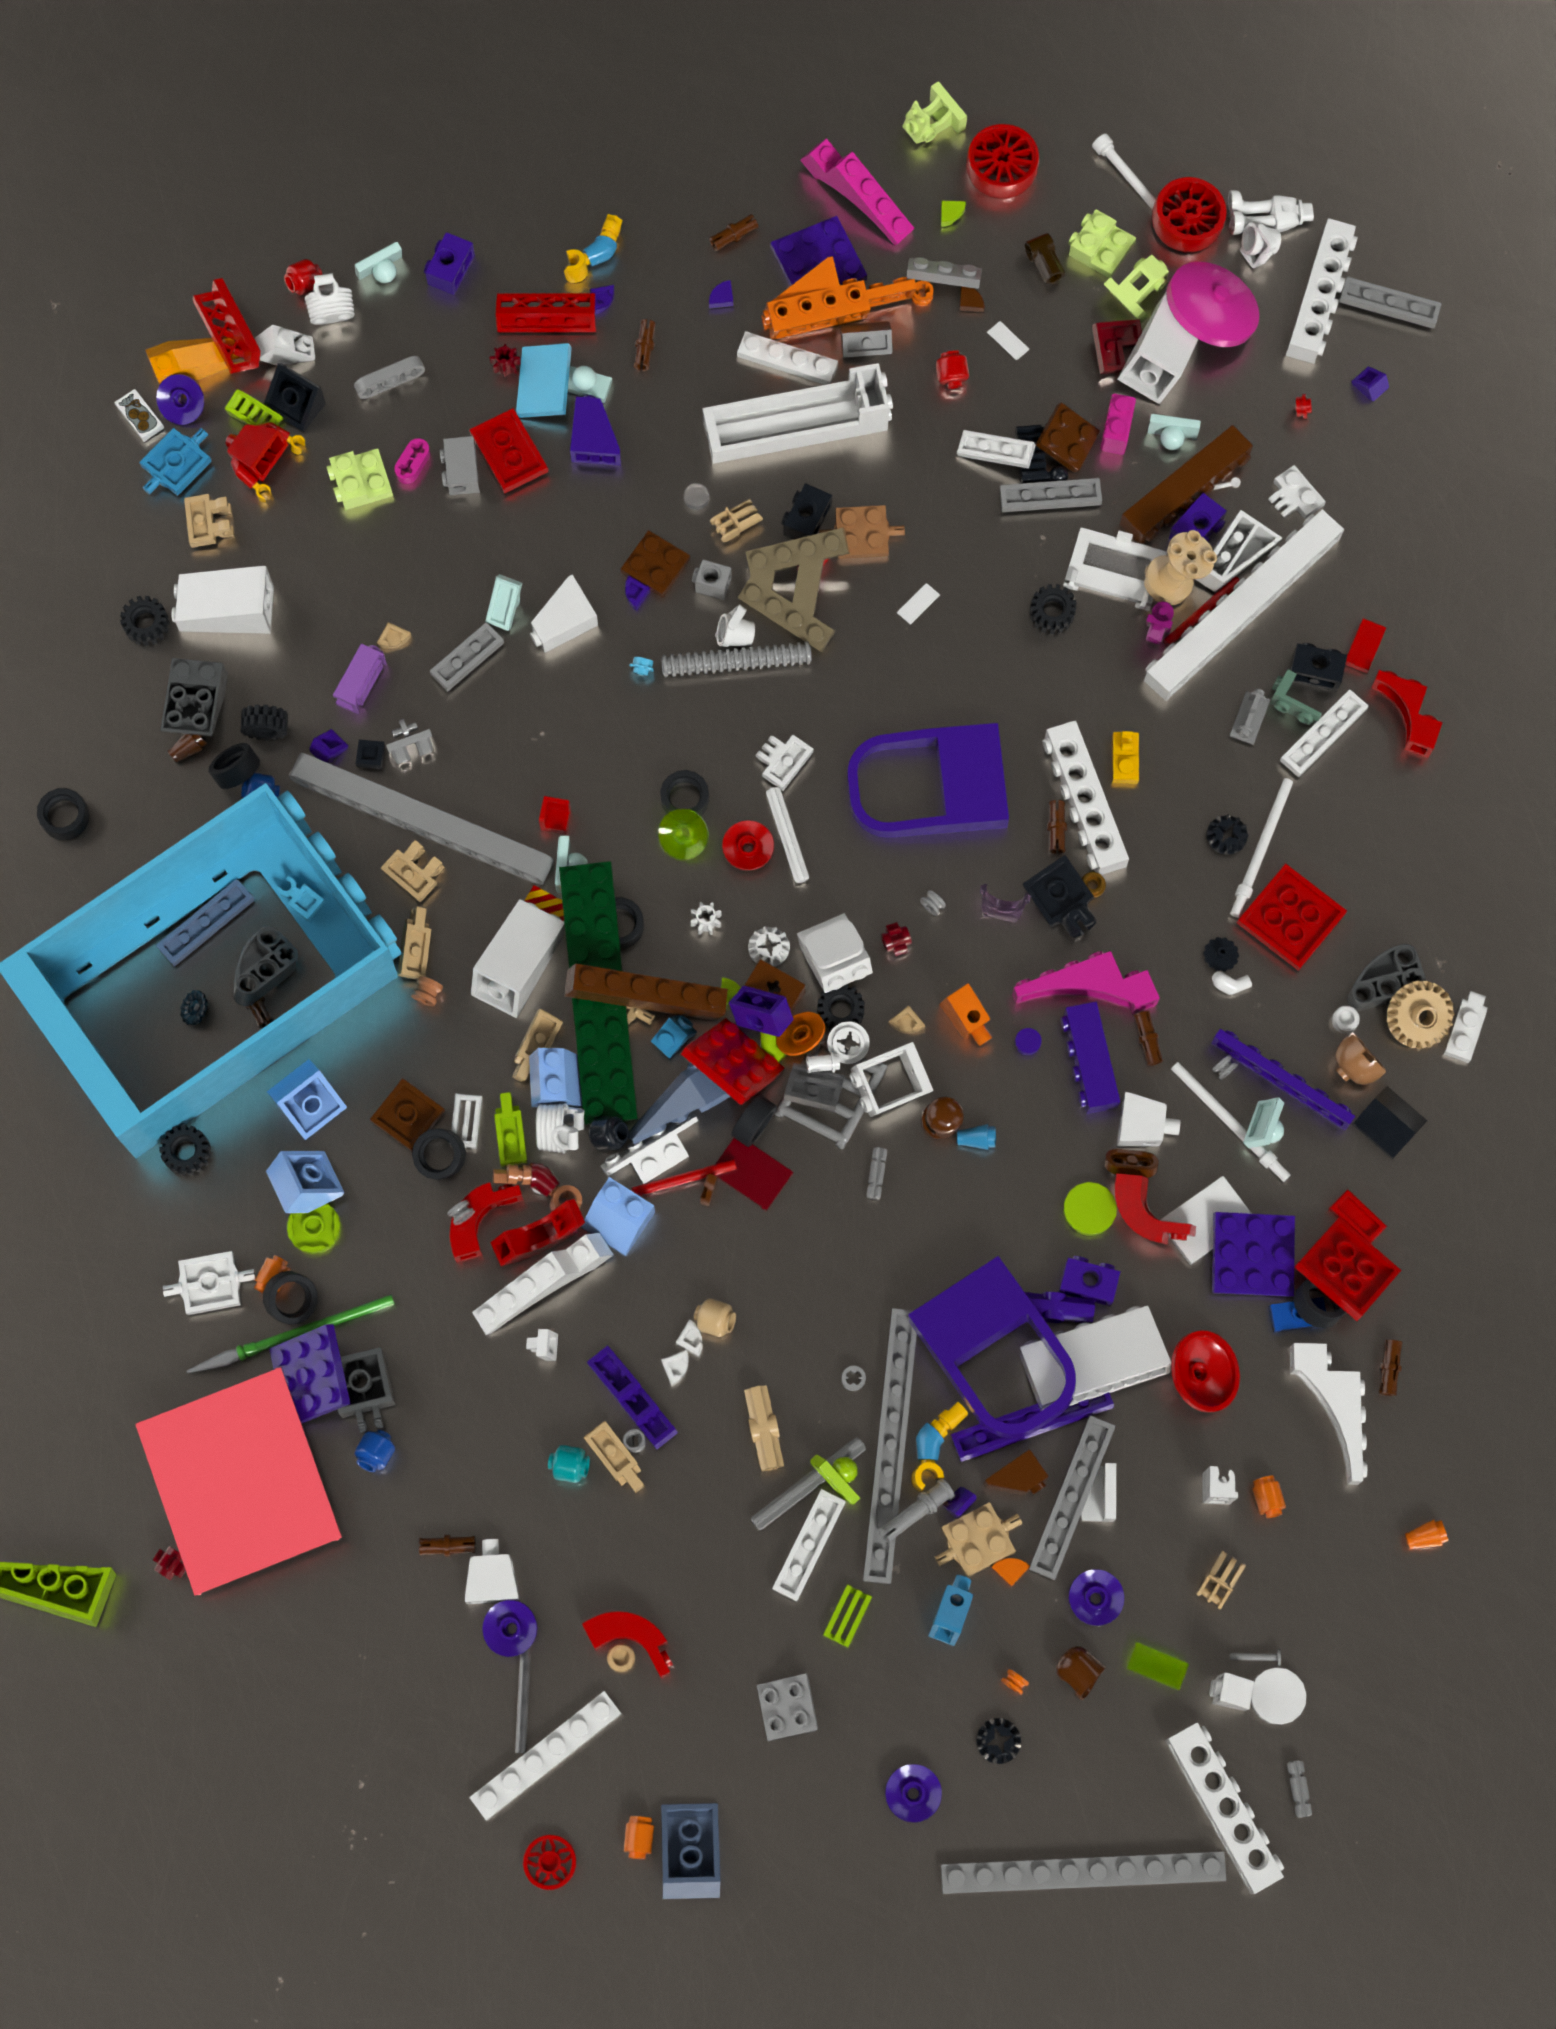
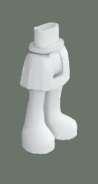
M1230 190L1228 193L1227 216L1230 218L1229 231L1232 235L1241 234L1249 223L1263 224L1266 227H1272L1282 232L1292 229L1297 225H1302L1303 221H1313L1314 218L1312 203H1302V200H1297L1296 202V198L1274 195L1269 200L1249 202L1242 200L1240 191ZM1269 213V215L1265 216H1244L1249 214Z

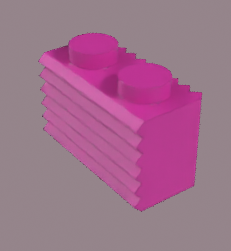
M1115 393L1111 396L1100 447L1103 452L1118 455L1125 454L1136 398Z

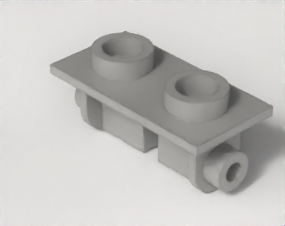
M1255 689L1252 693L1246 691L1230 737L1254 745L1270 699L1264 696L1265 692L1263 690Z

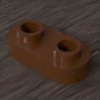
M1126 1149L1109 1150L1106 1153L1104 1162L1105 1168L1112 1174L1139 1175L1146 1178L1154 1176L1159 1165L1158 1158L1152 1153Z

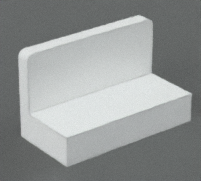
M1105 1463L1104 1466H1100L1081 1514L1082 1521L1114 1522L1116 1520V1463Z

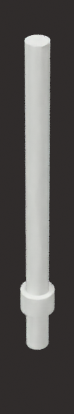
M1283 779L1242 884L1238 885L1235 893L1236 900L1230 913L1233 917L1240 918L1246 901H1249L1253 893L1252 885L1293 785V781L1290 779Z
M1177 1062L1171 1070L1244 1141L1247 1130ZM1263 1146L1250 1148L1260 1158L1259 1162L1266 1169L1270 1168L1283 1182L1291 1176L1277 1161L1278 1157L1271 1150L1268 1152Z

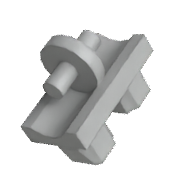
M404 719L398 720L401 728L392 730L394 738L404 735L405 738L386 745L388 753H392L397 764L411 760L406 746L414 743L420 756L433 752L430 729L410 736L409 732L418 730L417 724L414 722L406 725Z

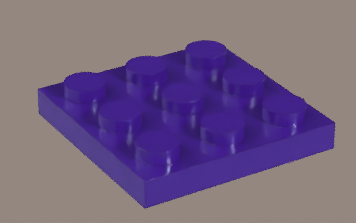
M838 216L770 242V247L790 286L831 256L834 259L840 285H843V281L857 278V281L867 280L868 275Z
M1214 1212L1212 1293L1294 1297L1295 1216Z
M334 1324L323 1325L269 1348L273 1370L275 1368H282L301 1423L350 1404Z

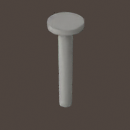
M1277 1649V1654L1230 1653V1660L1277 1661V1665L1281 1666V1649Z

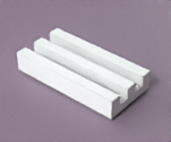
M456 1094L451 1131L455 1134L458 1133L461 1100H466L461 1140L465 1148L477 1149L483 1097L480 1095ZM472 1101H476L472 1139L467 1141Z

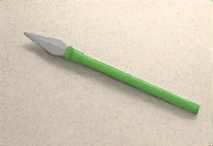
M389 1295L264 1340L244 1344V1347L238 1345L236 1349L224 1351L187 1370L186 1373L228 1366L238 1360L244 1361L246 1357L255 1356L259 1352L268 1350L323 1325L334 1324L336 1326L395 1305L393 1297Z

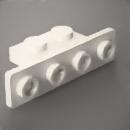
M690 1112L687 1120L681 1123L670 1122L662 1132L636 1144L631 1142L627 1146L628 1149L620 1154L614 1153L605 1159V1163L600 1167L609 1176L631 1163L639 1179L645 1184L689 1157L677 1134L699 1120L693 1112Z

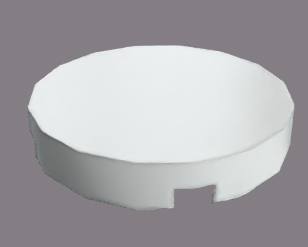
M1272 1668L1265 1670L1254 1679L1251 1697L1252 1709L1259 1718L1269 1724L1282 1725L1292 1722L1301 1715L1306 1705L1304 1684L1296 1674L1288 1669Z

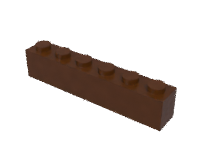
M1234 425L1230 426L1122 514L1119 525L1127 533L1133 534L1132 538L1139 544L1144 543L1146 540L1148 542L1152 541L1159 534V530L1163 526L1169 527L1178 518L1177 515L1183 510L1186 512L1202 493L1208 495L1214 489V484L1219 481H1226L1233 473L1232 470L1237 466L1243 467L1251 458L1250 453L1253 445Z
M574 964L567 970L564 996L716 1021L726 1014L728 989Z

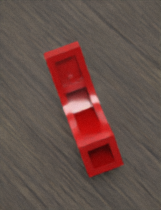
M1116 1173L1115 1199L1122 1218L1133 1231L1148 1240L1168 1245L1169 1234H1171V1239L1187 1241V1236L1195 1237V1225L1160 1221L1151 1213L1147 1204L1149 1178Z
M488 1182L475 1188L464 1197L462 1201L467 1200L469 1202L468 1207L473 1208L475 1213L459 1225L453 1223L454 1218L452 1217L450 1243L456 1263L482 1256L478 1240V1228L481 1220L493 1209L524 1201L519 1185L505 1184L498 1187V1191L493 1192L492 1185Z
M574 1198L566 1200L551 1213L531 1224L504 1231L490 1243L500 1266H505L533 1257L566 1241L578 1233L577 1229L585 1223V1220Z
M617 1611L597 1615L582 1623L595 1650L616 1640H632L639 1643L647 1651L661 1679L671 1674L668 1667L673 1664L666 1650L660 1652L658 1649L668 1642L661 1631L647 1619L633 1613Z

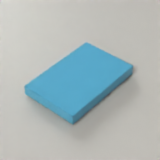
M569 343L522 347L516 413L519 418L566 415L572 350Z

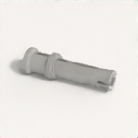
M939 1478L935 1486L927 1492L922 1491L919 1493L916 1502L878 1529L880 1535L886 1534L882 1537L883 1540L890 1543L924 1515L934 1514L937 1511V1507L945 1501L953 1500L955 1494L952 1488L944 1479Z

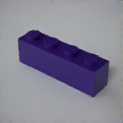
M1097 1002L1066 1007L1064 1016L1060 1019L1063 1032H1068L1069 1041L1066 1042L1068 1055L1073 1057L1075 1066L1072 1067L1073 1078L1075 1082H1079L1081 1091L1078 1092L1080 1106L1085 1107L1086 1114L1117 1109L1120 1104V1098Z

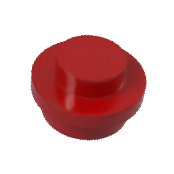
M1306 393L1296 397L1297 417H1303V419H1307L1308 413H1312V399L1307 398Z

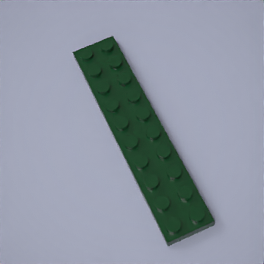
M612 862L559 867L569 969L574 964L623 971ZM572 998L585 1126H590L592 1121L600 1116H619L624 1122L638 1120L627 1006Z

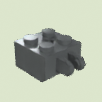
M379 1347L342 1356L341 1362L350 1404L337 1409L339 1415L342 1418L356 1415L360 1433L367 1432V1423L363 1413L373 1411L375 1426L377 1429L383 1428L380 1409L396 1405L385 1352ZM363 1377L367 1383L364 1387L360 1388L356 1384L360 1383L359 1378Z

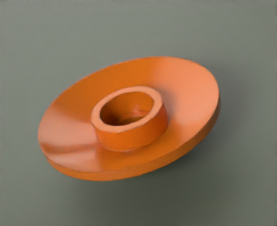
M802 1012L792 1016L794 1020L780 1037H776V1044L782 1053L789 1056L801 1055L812 1050L821 1041L825 1033V1023L817 1013Z

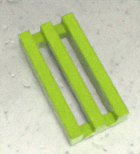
M847 1584L823 1636L848 1648L872 1596ZM849 1593H851L854 1597L836 1635H834L831 1631ZM859 1598H861L864 1602L846 1640L841 1638Z

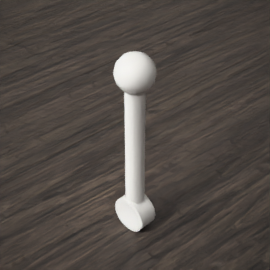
M1234 477L1229 482L1214 484L1213 490L1229 486L1238 487L1241 481L1239 478Z

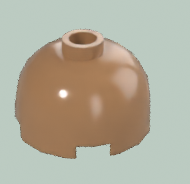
M1353 1032L1338 1045L1335 1059L1340 1067L1336 1071L1346 1082L1351 1079L1356 1084L1366 1085L1375 1082L1387 1072L1375 1055L1367 1049Z

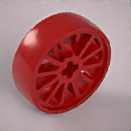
M996 124L986 127L977 133L969 145L966 158L968 177L977 190L989 197L998 199L1016 197L1024 193L1037 176L1039 167L1038 147L1031 135L1017 126ZM991 146L996 147V149H992L991 151L987 148ZM975 158L984 159V160L975 162ZM1020 167L1027 168L1029 170L1027 172H1024ZM988 168L984 173L979 171L980 169ZM1011 172L1016 174L1019 179L1014 180ZM992 174L997 176L995 181L989 179ZM1000 177H1007L1008 182H1000Z
M1182 177L1169 182L1159 192L1152 209V225L1159 239L1170 248L1181 252H1198L1212 245L1221 234L1226 221V204L1219 190L1211 183L1196 177ZM1182 193L1187 194V199L1185 201L1181 196ZM1192 195L1199 196L1200 199L1198 201L1192 199ZM1173 196L1177 203H1175L1169 198ZM1206 201L1209 205L1202 208L1201 204ZM1163 205L1169 208L1170 210L1163 209ZM1211 212L1215 213V216L1205 215ZM1174 220V223H1177L1179 226L1173 225L1171 221ZM1207 224H1212V225H1214V227L1211 228V227L1208 226Z

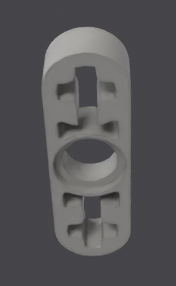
M411 356L359 378L354 383V387L361 399H367L419 377L424 373L425 368L418 356Z

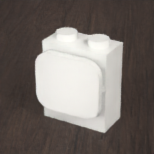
M845 913L797 933L800 949L824 993L837 990L843 985L863 979L873 973L870 957L864 948L863 941Z

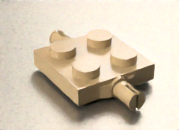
M989 1502L941 1527L948 1542V1550L934 1556L939 1567L954 1559L968 1578L1016 1553L1009 1539L1008 1531L1022 1525V1521L1019 1519L1018 1514L1002 1521Z

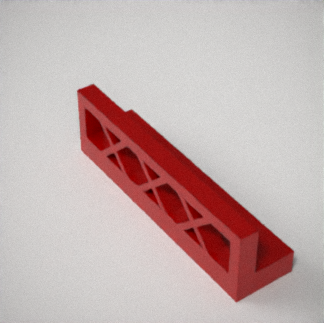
M223 278L214 279L212 292L193 295V302L230 374L258 368L261 350ZM213 300L216 306L213 310L205 307L202 302ZM216 318L224 321V327L214 325L212 323L213 319ZM223 336L233 339L234 345L230 346L223 343ZM234 354L243 358L245 362L234 364L231 357Z
M497 293V332H596L595 293ZM502 302H513L515 305L512 307H502ZM531 302H537L540 304L537 307L528 306V304ZM555 302H562L564 305L561 307H554L552 304H554ZM580 302H590V307H579L577 304Z

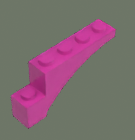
M826 138L800 160L815 179L818 178L837 190L866 214L894 246L899 244L915 229L853 151L841 157Z
M1103 951L1095 952L1088 957V960L1080 963L1078 960L1071 961L1064 966V969L1056 972L1054 969L1047 970L1040 974V978L1032 981L1030 978L1021 980L1016 983V987L1013 988L1012 992L1015 1004L1046 996H1087L1118 1004L1130 1009L1132 1014L1156 1006L1160 999L1148 970L1139 972V970L1132 971L1126 974L1123 979L1111 951L1104 954Z

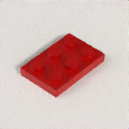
M514 408L469 429L470 435L474 437L476 446L504 494L548 473L546 463Z

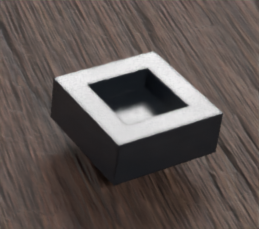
M359 739L355 762L356 767L382 769L385 742Z

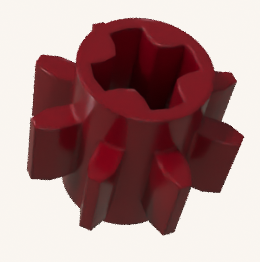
M506 344L499 348L494 347L495 356L489 357L494 373L500 372L504 377L512 372L516 374L515 365L521 364L520 357L517 356V349H511Z
M898 922L886 925V932L881 934V940L886 952L894 951L895 956L907 953V946L912 944L908 928L906 926L899 927Z
M171 1546L168 1547L166 1552L159 1548L152 1559L157 1563L154 1570L170 1581L175 1575L181 1578L186 1571L180 1552Z

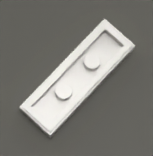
M963 430L957 454L966 458L1029 468L1036 445L1031 441Z

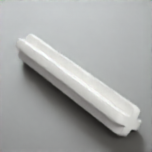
M772 787L766 791V795L794 881L796 883L806 882L809 879V874L781 789L779 787Z

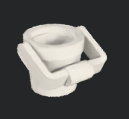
M1249 223L1246 225L1242 234L1240 252L1252 268L1265 264L1272 254L1277 253L1281 244L1280 231L1259 223Z
M740 604L728 614L724 613L721 615L717 632L715 633L719 646H751L755 636V624L753 621L742 619L747 609Z

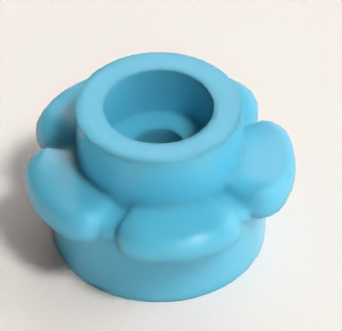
M634 657L633 663L629 664L630 667L634 668L633 673L648 676L649 672L654 671L652 668L654 661L650 659Z

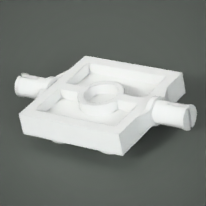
M232 1251L178 1261L180 1270L179 1283L164 1285L163 1294L164 1297L180 1294L184 1300L187 1315L240 1306V1282L255 1280L256 1273L255 1269L239 1272L235 1266L234 1253Z

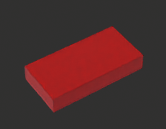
M1363 618L1348 652L1345 665L1367 674L1387 627Z
M1348 1189L1328 1209L1337 1218L1343 1219L1369 1243H1372L1387 1227Z

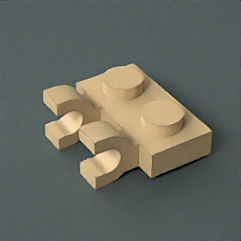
M209 494L184 498L189 544L192 548L216 544V536L222 538L235 537L234 527L230 526L229 519L214 523L213 514H232L231 504L228 503L227 497L211 500Z
M414 840L404 854L397 849L383 864L381 870L421 903L437 885L433 877L439 875L445 867L435 856L423 870L418 867L414 861L421 858L426 851L419 842Z

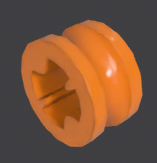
M927 281L916 282L917 289L912 296V301L918 306L930 304L933 300V286ZM919 290H925L926 296L921 297Z
M1008 1669V1676L1006 1678L1003 1677L1001 1681L1014 1692L1022 1695V1688L1028 1686L1029 1682L1013 1670Z

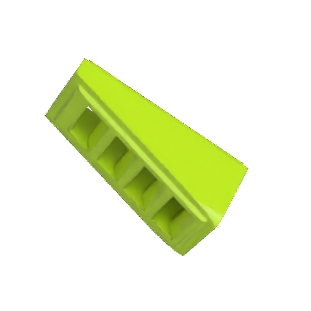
M239 389L235 391L225 407L229 416L245 425L256 426L263 424L267 417L270 416L272 418L269 422L279 426L283 419L281 415ZM250 406H252L253 408H252L251 412H250L249 415L246 417V416H245L246 412L248 411V409L250 408ZM260 411L263 412L257 420V422H254V419L256 418L258 413Z

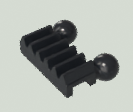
M1041 424L1016 426V439L1031 441L1036 445L1045 426L1042 427ZM1035 446L1029 468L1019 467L1021 484L1033 481H1065L1069 477L1068 471L1062 466H1055L1050 472H1047L1045 452Z

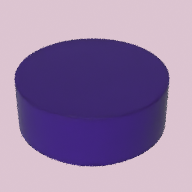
M1032 1028L1020 1030L1015 1038L1017 1051L1026 1056L1037 1053L1042 1043L1040 1034Z

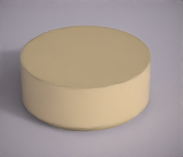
M616 1644L608 1651V1664L614 1671L626 1672L635 1663V1653L627 1644Z

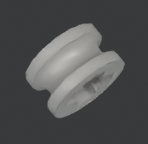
M931 890L927 892L926 898L922 897L920 899L923 907L935 916L939 914L940 908L944 909L946 907L943 899Z
M1231 1055L1226 1056L1212 1069L1214 1073H1219L1218 1078L1220 1080L1228 1076L1239 1065L1237 1062L1231 1061Z
M467 1200L456 1204L447 1213L449 1217L454 1218L453 1223L455 1225L465 1222L475 1213L473 1208L468 1207L469 1202Z
M858 1366L847 1367L841 1376L843 1386L850 1391L861 1389L866 1380L865 1372ZM858 1372L861 1376L858 1378V1380H861L860 1384L852 1383L849 1385L846 1381L849 1379L846 1376L847 1373L855 1374Z

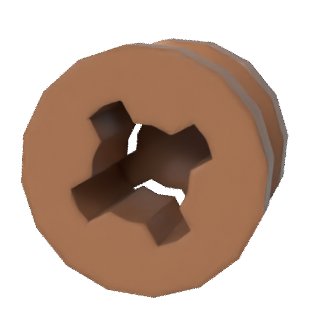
M420 976L417 980L418 987L416 990H413L411 997L424 1005L434 1007L437 1003L436 996L442 992L443 986L433 979Z

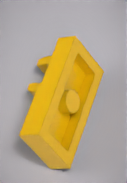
M1133 731L1113 732L1112 783L1138 784L1139 733Z

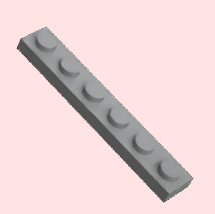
M1093 1416L1089 1417L1029 1568L1030 1571L1054 1581L1056 1580L1112 1438L1115 1425Z

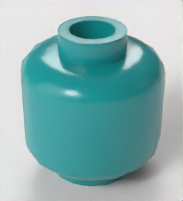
M560 1445L555 1453H550L548 1469L552 1470L554 1479L578 1483L582 1477L586 1478L588 1475L590 1457L586 1456L584 1449Z

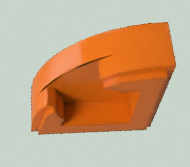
M1007 1558L998 1561L991 1568L1012 1587L1030 1565L1020 1559Z

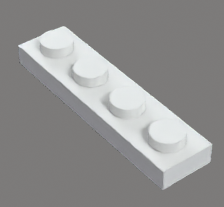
M746 331L737 351V357L824 385L832 383L838 367V360Z
M1349 689L1281 757L1280 761L1297 777H1300L1369 706Z
M823 1489L820 1490L772 1590L795 1602L798 1601L846 1503L845 1500Z

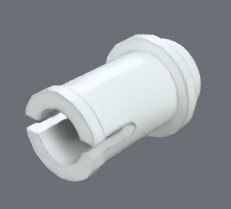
M830 1052L829 1055L806 1056L807 1072L831 1070L832 1073H835V1070H840L839 1054Z

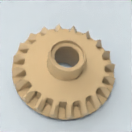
M1414 981L1408 983L1394 994L1387 1010L1389 1030L1397 1041L1410 1048L1422 1049L1432 1047L1433 1044L1441 1042V1039L1448 1035V1030L1453 1025L1452 1019L1455 1015L1453 1011L1454 1004L1449 994L1441 986L1433 982ZM1426 1010L1427 1017L1420 1022L1419 1015Z

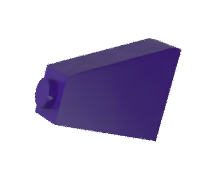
M590 395L576 397L570 446L571 462L621 466L620 448L601 398H595Z

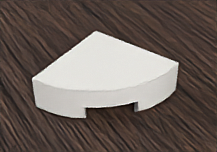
M689 1319L676 1344L695 1356L700 1357L703 1348L702 1335L697 1325Z
M687 1350L661 1360L671 1386L678 1383L688 1369L689 1359Z

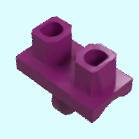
M1157 603L1152 609V615L1148 614L1145 624L1146 627H1149L1146 641L1160 645L1164 633H1170L1174 610L1169 603Z

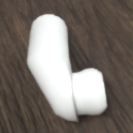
M1217 971L1212 976L1214 986L1228 995H1233L1252 987V982L1248 975L1233 979L1224 972Z

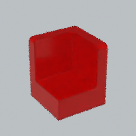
M544 796L539 816L541 830L566 835L571 814L569 800Z

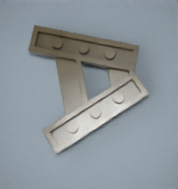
M839 528L746 551L751 576L737 598L803 641H808L815 649L823 652L836 630L814 617L824 560L850 554L845 529ZM799 566L793 601L791 602L772 590L775 572Z

